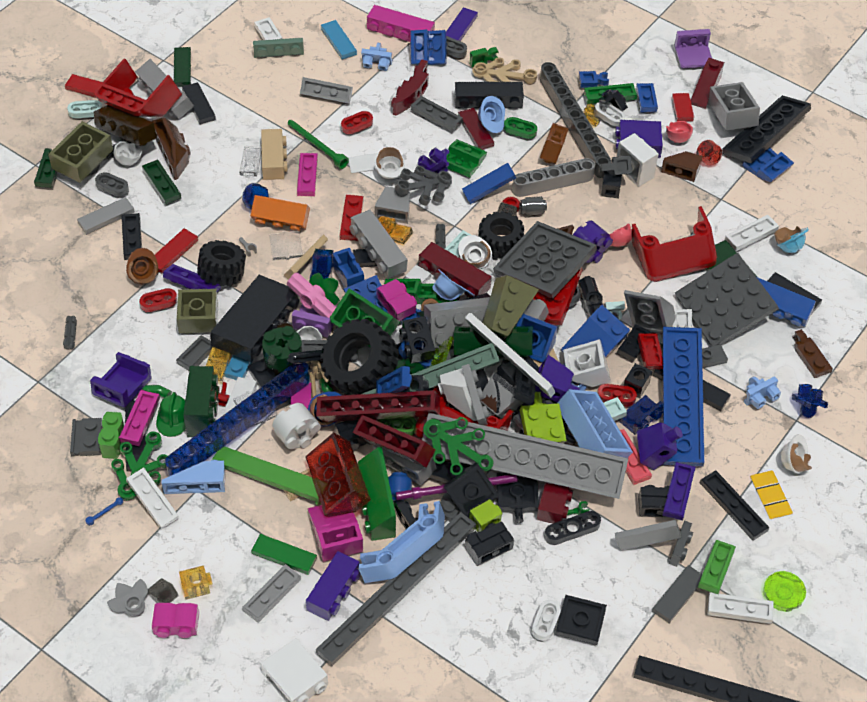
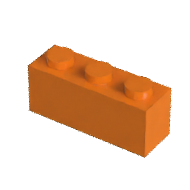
M255 195L250 216L258 224L269 222L275 227L283 228V225L290 226L292 230L300 231V229H306L310 207L307 204Z

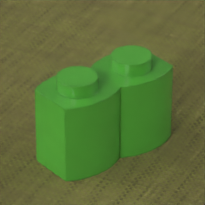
M106 412L102 419L103 429L99 433L98 443L102 458L117 459L121 454L119 437L124 428V422L121 412Z

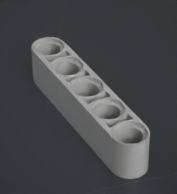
M584 158L516 174L517 178L513 180L512 193L517 197H524L589 182L594 177L595 162L592 159Z

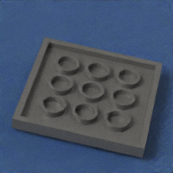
M537 221L498 262L493 270L495 274L501 277L508 275L539 289L538 293L553 299L596 252L597 247L596 244Z
M739 253L734 254L675 292L684 308L692 309V319L699 328H702V333L711 346L723 345L779 309L778 305Z

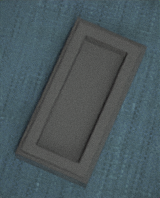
M201 335L176 359L177 364L189 371L190 366H199L216 348L211 346L209 339Z

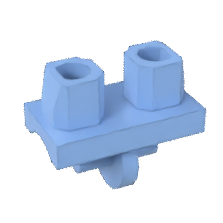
M378 42L376 47L370 46V49L362 48L361 55L364 68H372L373 62L379 63L378 69L387 71L389 64L392 65V53L387 52V48H381V43Z
M755 376L751 377L749 385L746 386L747 398L744 399V403L747 406L752 404L757 409H760L766 404L765 396H768L771 401L779 399L781 391L777 387L778 379L774 376L764 381L763 378L759 380Z

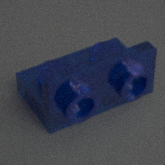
M645 395L626 410L627 416L618 419V421L636 435L638 430L648 427L653 420H658L662 416L664 403L660 401L656 404Z

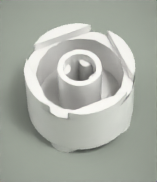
M295 403L289 406L291 409L288 411L282 410L272 424L274 432L289 449L308 447L311 444V439L321 428L315 417L302 403Z

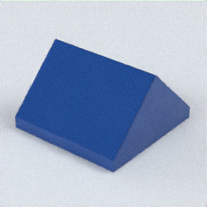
M523 313L518 320L517 326H533V354L529 356L532 359L543 362L555 345L558 326Z

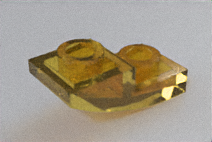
M384 216L378 218L394 242L404 244L413 234L412 227L398 225L394 218Z
M212 347L206 366H213L214 374H218V381L223 382L231 354Z

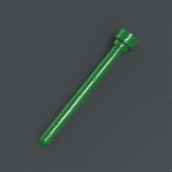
M288 121V125L331 157L334 165L339 169H344L348 165L349 158L347 156L335 153L295 121Z

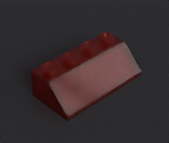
M333 432L305 456L326 517L357 512L371 500L350 441Z

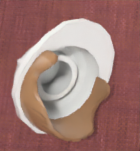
M386 147L379 151L375 160V168L382 177L395 179L400 177L401 171L405 168V160L399 150L394 147Z
M468 235L460 241L458 251L461 259L478 269L485 268L489 264L492 251L485 240L476 235Z
M800 434L794 435L781 452V461L784 467L797 474L812 469L808 465L811 455L808 454L806 439Z

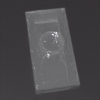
M244 147L239 170L240 176L257 177L262 147Z

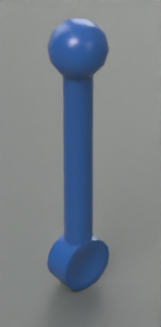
M118 497L114 503L93 517H87L85 520L86 524L89 526L93 525L94 520L115 506L122 505L123 499Z

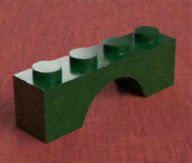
M455 326L454 355L460 356L490 344L471 326ZM514 326L511 333L502 341L520 357H528L533 354V326ZM496 350L497 355L499 357H504L499 351Z

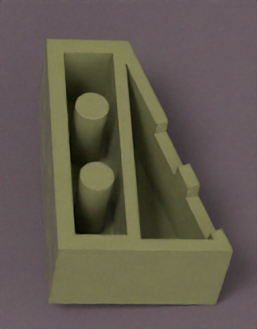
M508 275L496 278L483 324L499 338L507 337L539 289Z

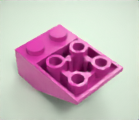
M348 499L308 508L323 562L332 560L337 551L347 556L363 552V537Z

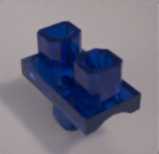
M799 384L798 393L792 394V400L802 404L800 412L804 417H813L817 412V406L828 408V402L823 400L822 390L812 389L813 386L810 384Z

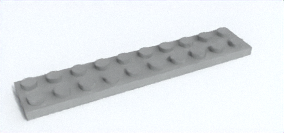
M428 413L427 421L437 419L441 423L457 420ZM459 420V421H458V425H459L460 427H464V426H465V424H466L465 421H463V420ZM468 422V426L465 429L454 428L445 431L449 435L454 436L473 432L477 428L483 429L485 431V438L483 440H470L462 443L480 455L491 456L494 461V465L491 468L493 470L617 499L620 498L628 458ZM432 425L430 427V432L436 433L437 427L435 425ZM476 431L475 436L482 438V431ZM423 434L422 440L433 447L432 439ZM440 439L442 452L446 455V459H450L448 445ZM457 450L460 462L471 465L475 463L474 460ZM442 454L436 455L437 457L443 458ZM483 459L481 461L482 466L487 467L489 465V461L487 459Z

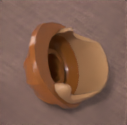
M147 248L134 250L128 258L126 273L134 283L141 285L150 283L158 273L157 259L154 253Z

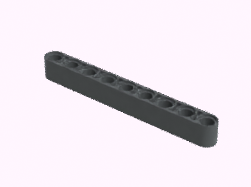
M551 62L543 63L540 73V81L565 125L569 128L583 156L595 162V176L604 178V171H600L599 164L611 163V158L556 65Z

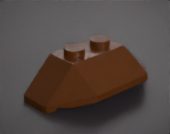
M163 117L152 120L154 122L156 140L174 180H177L189 164L188 155H191L188 144H184L185 138L183 133H179L178 128L167 118Z

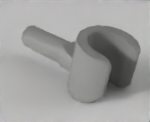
M243 237L239 238V241L246 248V255L248 257L251 256L250 250L257 253V246L255 244H248Z

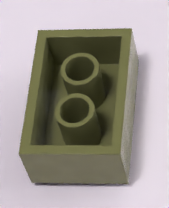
M82 121L49 153L52 169L81 183L113 150L111 135Z

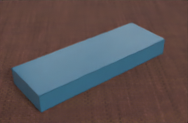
M336 20L321 24V30L341 59L357 55L356 48Z

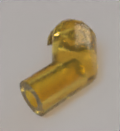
M589 103L584 108L583 113L589 123L597 127L600 120L594 116L595 106Z

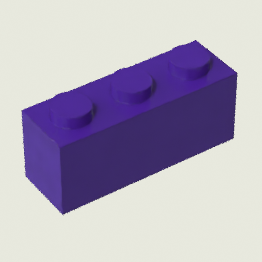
M337 551L307 597L306 611L327 621L330 620L332 615L335 616L340 609L342 599H346L350 594L351 585L353 582H357L361 576L359 571L360 561Z

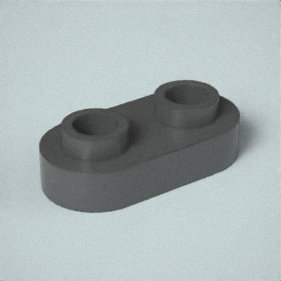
M446 36V54L456 58L466 56L467 45Z
M103 172L95 178L97 188L109 194L122 197L129 192L128 182L115 175Z

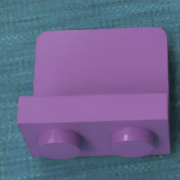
M710 29L677 31L674 47L681 68L704 67L708 58H712L708 47L711 35Z
M302 304L299 311L294 310L292 313V326L294 330L298 331L303 326H313L319 330L323 337H328L331 334L334 326L331 318L320 316L313 308L307 309Z

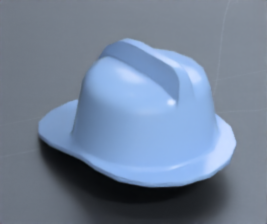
M494 96L486 97L478 111L479 120L491 133H500L503 130L505 117L503 103Z
M438 269L441 274L432 288L441 298L455 300L465 292L475 296L451 281Z

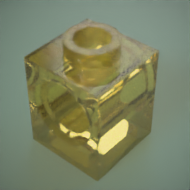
M204 565L179 571L185 600L210 594L209 585H213L210 572H205Z

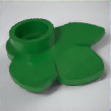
M320 273L312 275L309 283L320 286L325 292V297L334 305L338 304L340 299L334 292L337 290L339 282L334 278L323 279Z

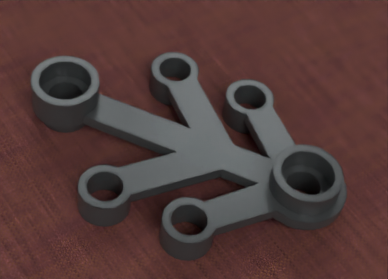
M417 166L414 173L404 168L400 174L402 179L396 183L395 192L400 196H404L411 190L424 188L423 194L419 198V203L427 206L431 200L432 187L438 185V189L432 198L435 202L441 203L445 197V187H449L452 184V176L446 171H440L436 174L422 166ZM411 178L418 182L409 183L406 180H409Z

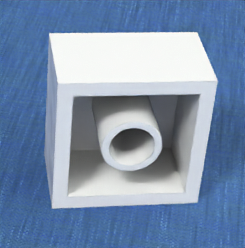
M634 133L619 142L617 157L631 155L632 173L624 175L636 186L640 187L654 178L658 153Z

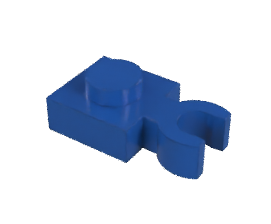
M579 71L580 87H597L598 84L603 86L609 85V79H607L608 72L596 74V71Z

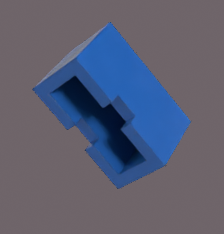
M350 248L333 253V268L344 288L364 280V272L359 263L356 262Z

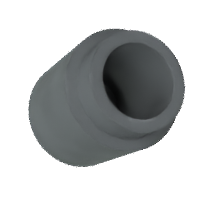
M542 196L525 197V199L520 200L521 214H543L547 210L546 200H543Z

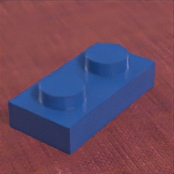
M637 83L636 92L640 112H657L658 104L654 84Z

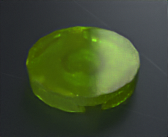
M779 571L768 576L764 583L763 594L768 601H774L773 608L789 612L792 609L801 607L806 598V588L804 582L795 574Z

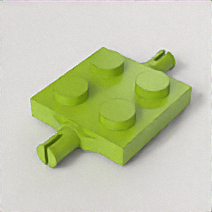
M535 392L534 405L521 406L520 408L524 435L564 444L566 442V435L559 403H542L541 392Z

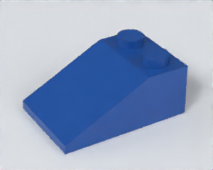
M601 305L560 351L563 352L564 349L600 339L605 358H607L627 337L630 329Z

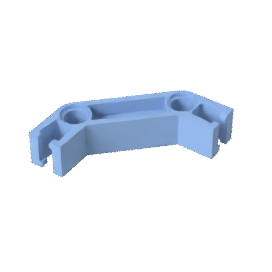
M440 501L434 502L435 510L433 514H429L427 503L420 504L418 520L382 550L360 554L362 563L359 564V571L364 583L389 580L397 577L443 537L445 514Z

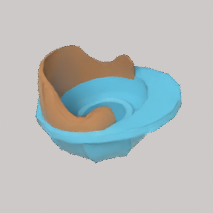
M796 226L795 230H790L786 227L778 229L774 233L776 245L787 253L799 251L805 244V233L808 232V227L800 229V227Z

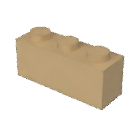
M261 129L263 180L284 179V172H288L287 161H284V159H287V148H283V146H287L286 136H283L282 129Z

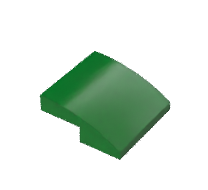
M456 139L448 148L449 154H447L446 159L449 166L447 167L470 178L485 159L487 152Z

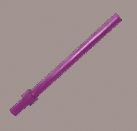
M514 474L488 478L492 485L517 482V476ZM444 485L427 488L413 487L411 490L396 492L395 494L396 500L409 498L416 500L422 499V496L447 492L443 487Z

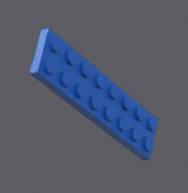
M663 327V423L671 428L679 427L683 433V436L676 440L677 453L664 462L663 465H675L676 462L690 466L704 467L702 328Z

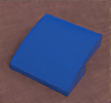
M427 29L411 31V64L419 65L421 59L428 61V65L447 64L446 31H428Z
M769 147L753 163L744 162L742 166L755 176L772 182L790 168L794 162L784 153L780 152L777 154Z

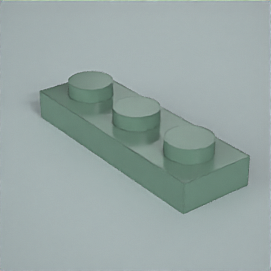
M303 38L253 41L254 58L304 55Z

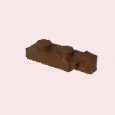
M802 329L795 331L793 337L796 347L795 351L813 377L817 378L831 373L832 366L810 337L807 338Z

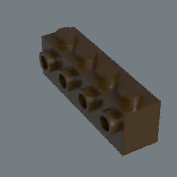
M109 105L93 111L96 127L105 132L118 136L137 146H144L156 139L154 122Z

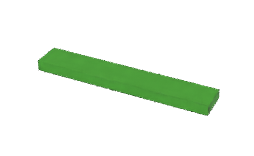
M222 445L212 459L224 461L225 469L318 503H320L329 488L326 482Z

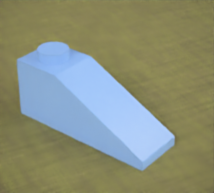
M203 461L162 479L163 493L225 492L226 471L224 461Z

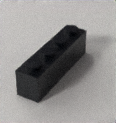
M455 82V108H480L483 100L488 96L500 99L505 108H523V82Z

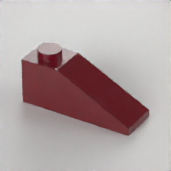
M708 58L692 95V105L706 109L709 103L710 87L718 85L725 62Z

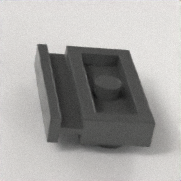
M102 418L72 420L71 457L74 455H101L98 436L102 430Z

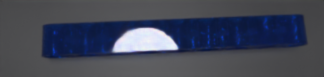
M306 363L292 364L168 455L165 459L168 475H174L207 460L308 385L310 382L308 365Z

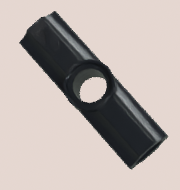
M585 276L579 280L578 285L585 303L584 310L590 317L603 305V296L598 291L595 279L591 276Z

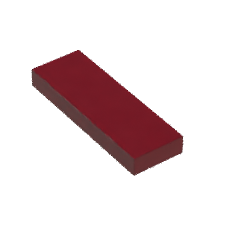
M474 108L458 112V115L463 117V126L477 148L484 150L494 147L492 137L479 120Z

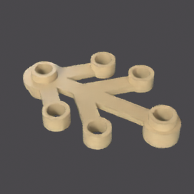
M498 57L488 64L476 63L472 69L475 77L483 78L486 82H499L491 76H496L501 82H511L508 78L525 80L527 84H533L537 80V71L534 69H527L524 73L510 72V70L517 71L520 69L521 62L517 59L504 66V59Z

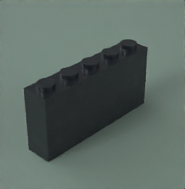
M259 274L210 332L211 346L252 362L261 353L264 334L276 329L284 320H288L292 310L298 307L300 301L298 295L289 286Z

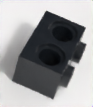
M426 316L403 320L402 328L399 329L401 340H405L404 350L406 357L410 358L411 363L434 359L436 350ZM415 347H421L423 350H417Z

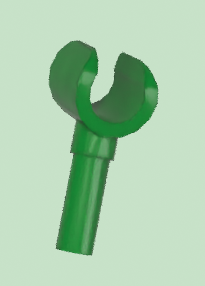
M581 501L578 508L568 510L567 515H579L588 512L590 509H582L587 507L588 502Z

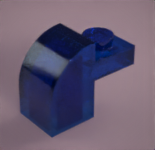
M315 248L310 278L316 273H320L323 279L332 278L334 250Z

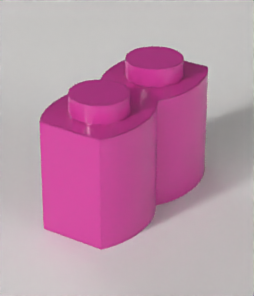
M397 279L377 288L376 296L379 302L397 320L400 321L416 313V299L407 293L405 285Z
M156 603L152 620L153 634L161 638H167L171 635L189 638L197 635L199 620L198 604Z

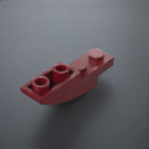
M421 59L419 65L415 66L413 77L411 76L409 81L404 80L402 85L398 86L396 98L393 97L391 101L393 115L397 116L409 109L426 91L429 81V73H427L428 61Z

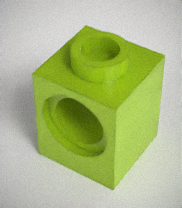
M490 499L470 510L469 519L476 523L475 530L477 532L484 530L490 523L497 524L501 522L502 511Z

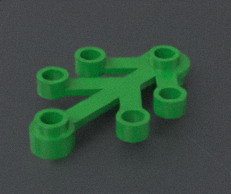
M459 417L455 421L441 423L437 419H430L425 423L423 430L426 437L432 439L433 448L435 449L433 456L435 463L441 464L446 460V455L442 452L440 439H442L448 445L452 464L450 471L452 474L459 475L463 471L457 450L477 462L483 471H488L493 467L494 461L491 456L480 455L462 443L470 440H483L485 438V431L483 429L477 428L473 432L451 436L445 431L454 428L465 429L468 426L466 418ZM459 420H465L466 424L464 427L458 425ZM432 425H435L437 427L436 433L430 432V427ZM476 431H482V438L475 436ZM437 454L443 455L441 462L436 460ZM483 459H487L489 461V465L487 467L482 466L481 461ZM455 465L460 466L461 470L459 473L453 471Z
M155 431L149 432L146 435V445L137 462L132 453L131 443L123 442L120 445V451L122 455H125L132 472L131 475L144 467L147 473L151 472L149 474L151 478L154 476L158 477L157 480H153L155 484H160L161 475L154 470L168 467L170 464L169 457L161 454L156 461L149 464L146 463L153 449H158L162 445L161 435ZM125 447H129V448H130V449L127 450V451H124V450H123ZM114 459L111 466L120 481L117 489L118 494L122 499L132 500L136 497L132 488L129 491L124 490L130 487L123 470L124 463L121 459ZM163 459L167 460L165 463H160ZM116 464H121L118 468L114 467Z

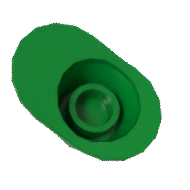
M176 392L163 398L158 410L156 427L163 436L167 437L178 436L186 429L184 421L185 399L177 395Z

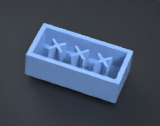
M569 389L559 400L562 418L565 420L569 431L575 437L580 448L628 458L633 453L597 392Z

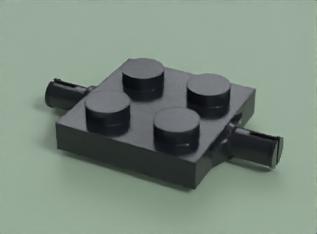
M497 472L496 477L511 474L506 472ZM516 475L517 482L497 485V492L499 494L497 505L501 511L515 512V523H518V521L522 523L524 521L523 512L538 511V480Z

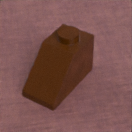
M685 151L665 157L661 172L695 182L703 156Z

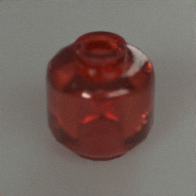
M705 140L699 144L696 154L703 156L702 162L710 166L720 161L722 149L714 141Z

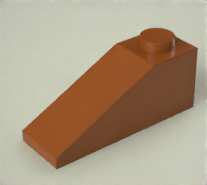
M556 123L552 124L540 155L544 162L556 164L569 128Z

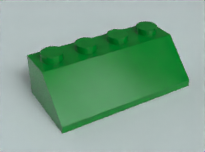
M377 447L358 461V469L355 470L356 482L360 481L361 485L358 487L359 498L364 500V504H361L362 515L367 516L365 530L366 534L370 533L371 541L396 537V514L382 447Z

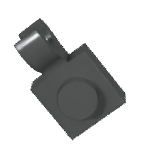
M631 155L612 157V163L599 164L600 171L613 170V175L632 173Z

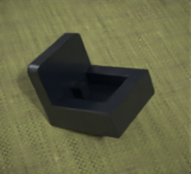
M606 90L602 93V97L598 99L600 103L610 101L613 106L621 111L628 108L625 97L618 90Z

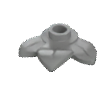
M139 579L133 587L117 583L115 589L116 598L107 602L109 608L116 613L125 612L129 616L141 614L145 609L144 599L148 595L146 583L142 579Z

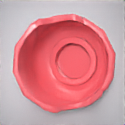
M686 121L670 122L669 127L666 126V132L671 141L683 143L692 136L693 127Z
M629 223L610 234V237L613 239L611 246L622 247L632 240L633 233Z

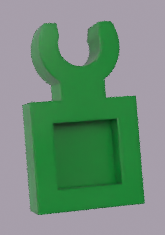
M492 47L488 51L486 48L470 51L469 64L473 68L476 63L482 62L487 64L488 60L494 61L498 58L496 53H499L496 47Z

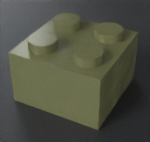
M178 290L177 325L179 334L210 333L218 322L217 290Z

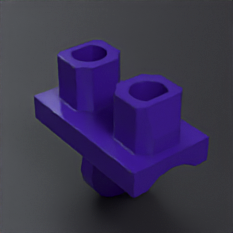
M435 147L431 149L428 157L425 155L420 156L417 164L431 172H447L449 163L446 156L449 154V150L445 148L440 151Z

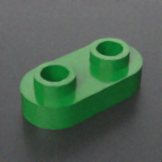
M509 117L504 121V130L509 134L526 139H532L537 135L538 128L533 122L516 117Z

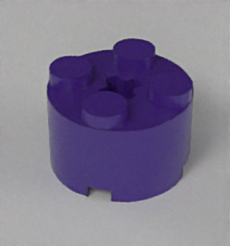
M590 220L585 222L587 223L586 226L578 227L573 235L596 244V252L586 263L593 261L598 263L602 259L605 250L613 243V239L603 228Z

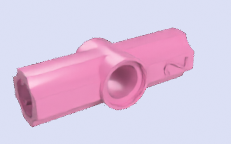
M294 273L287 281L286 285L300 296L304 307L307 309L313 308L320 316L330 318L336 306L325 297V292L320 286L310 284L299 273Z

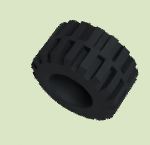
M501 211V213L493 212L492 215L489 213L486 215V218L483 217L481 220L478 237L488 243L492 251L491 257L498 260V258L502 259L524 236L525 228L523 222L518 220L516 215L512 216V213L508 212L507 214L505 211Z
M224 240L205 243L199 251L197 273L201 279H205L207 283H212V285L230 286L236 284L238 281H241L244 274L245 251L240 249V246Z

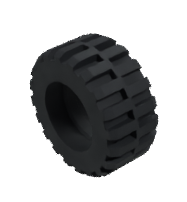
M354 319L351 320V323L347 321L342 324V327H337L333 330L334 333L327 337L326 340L328 341L323 345L322 351L324 352L320 358L322 362L321 369L331 384L346 395H360L376 389L377 380L394 371V367L398 365V360L396 359L398 357V350L396 349L395 341L378 324L367 319H361V321ZM370 345V355L365 364L354 371H349L348 366L352 355L359 348Z

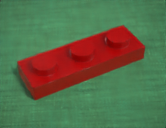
M346 195L340 240L358 241L356 235H352L350 231L351 217L362 213L364 196Z

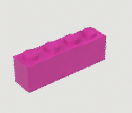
M374 5L367 15L368 30L411 42V31L427 29L428 31H435V22L378 5Z

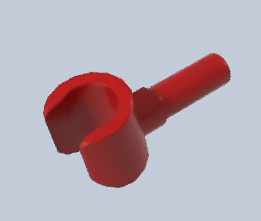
M226 382L222 383L221 393L218 394V404L226 406L230 395L226 394Z

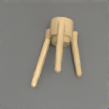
M321 361L310 364L312 371L309 373L312 383V398L316 395L315 378L320 380L323 377L325 382L329 381L321 369Z

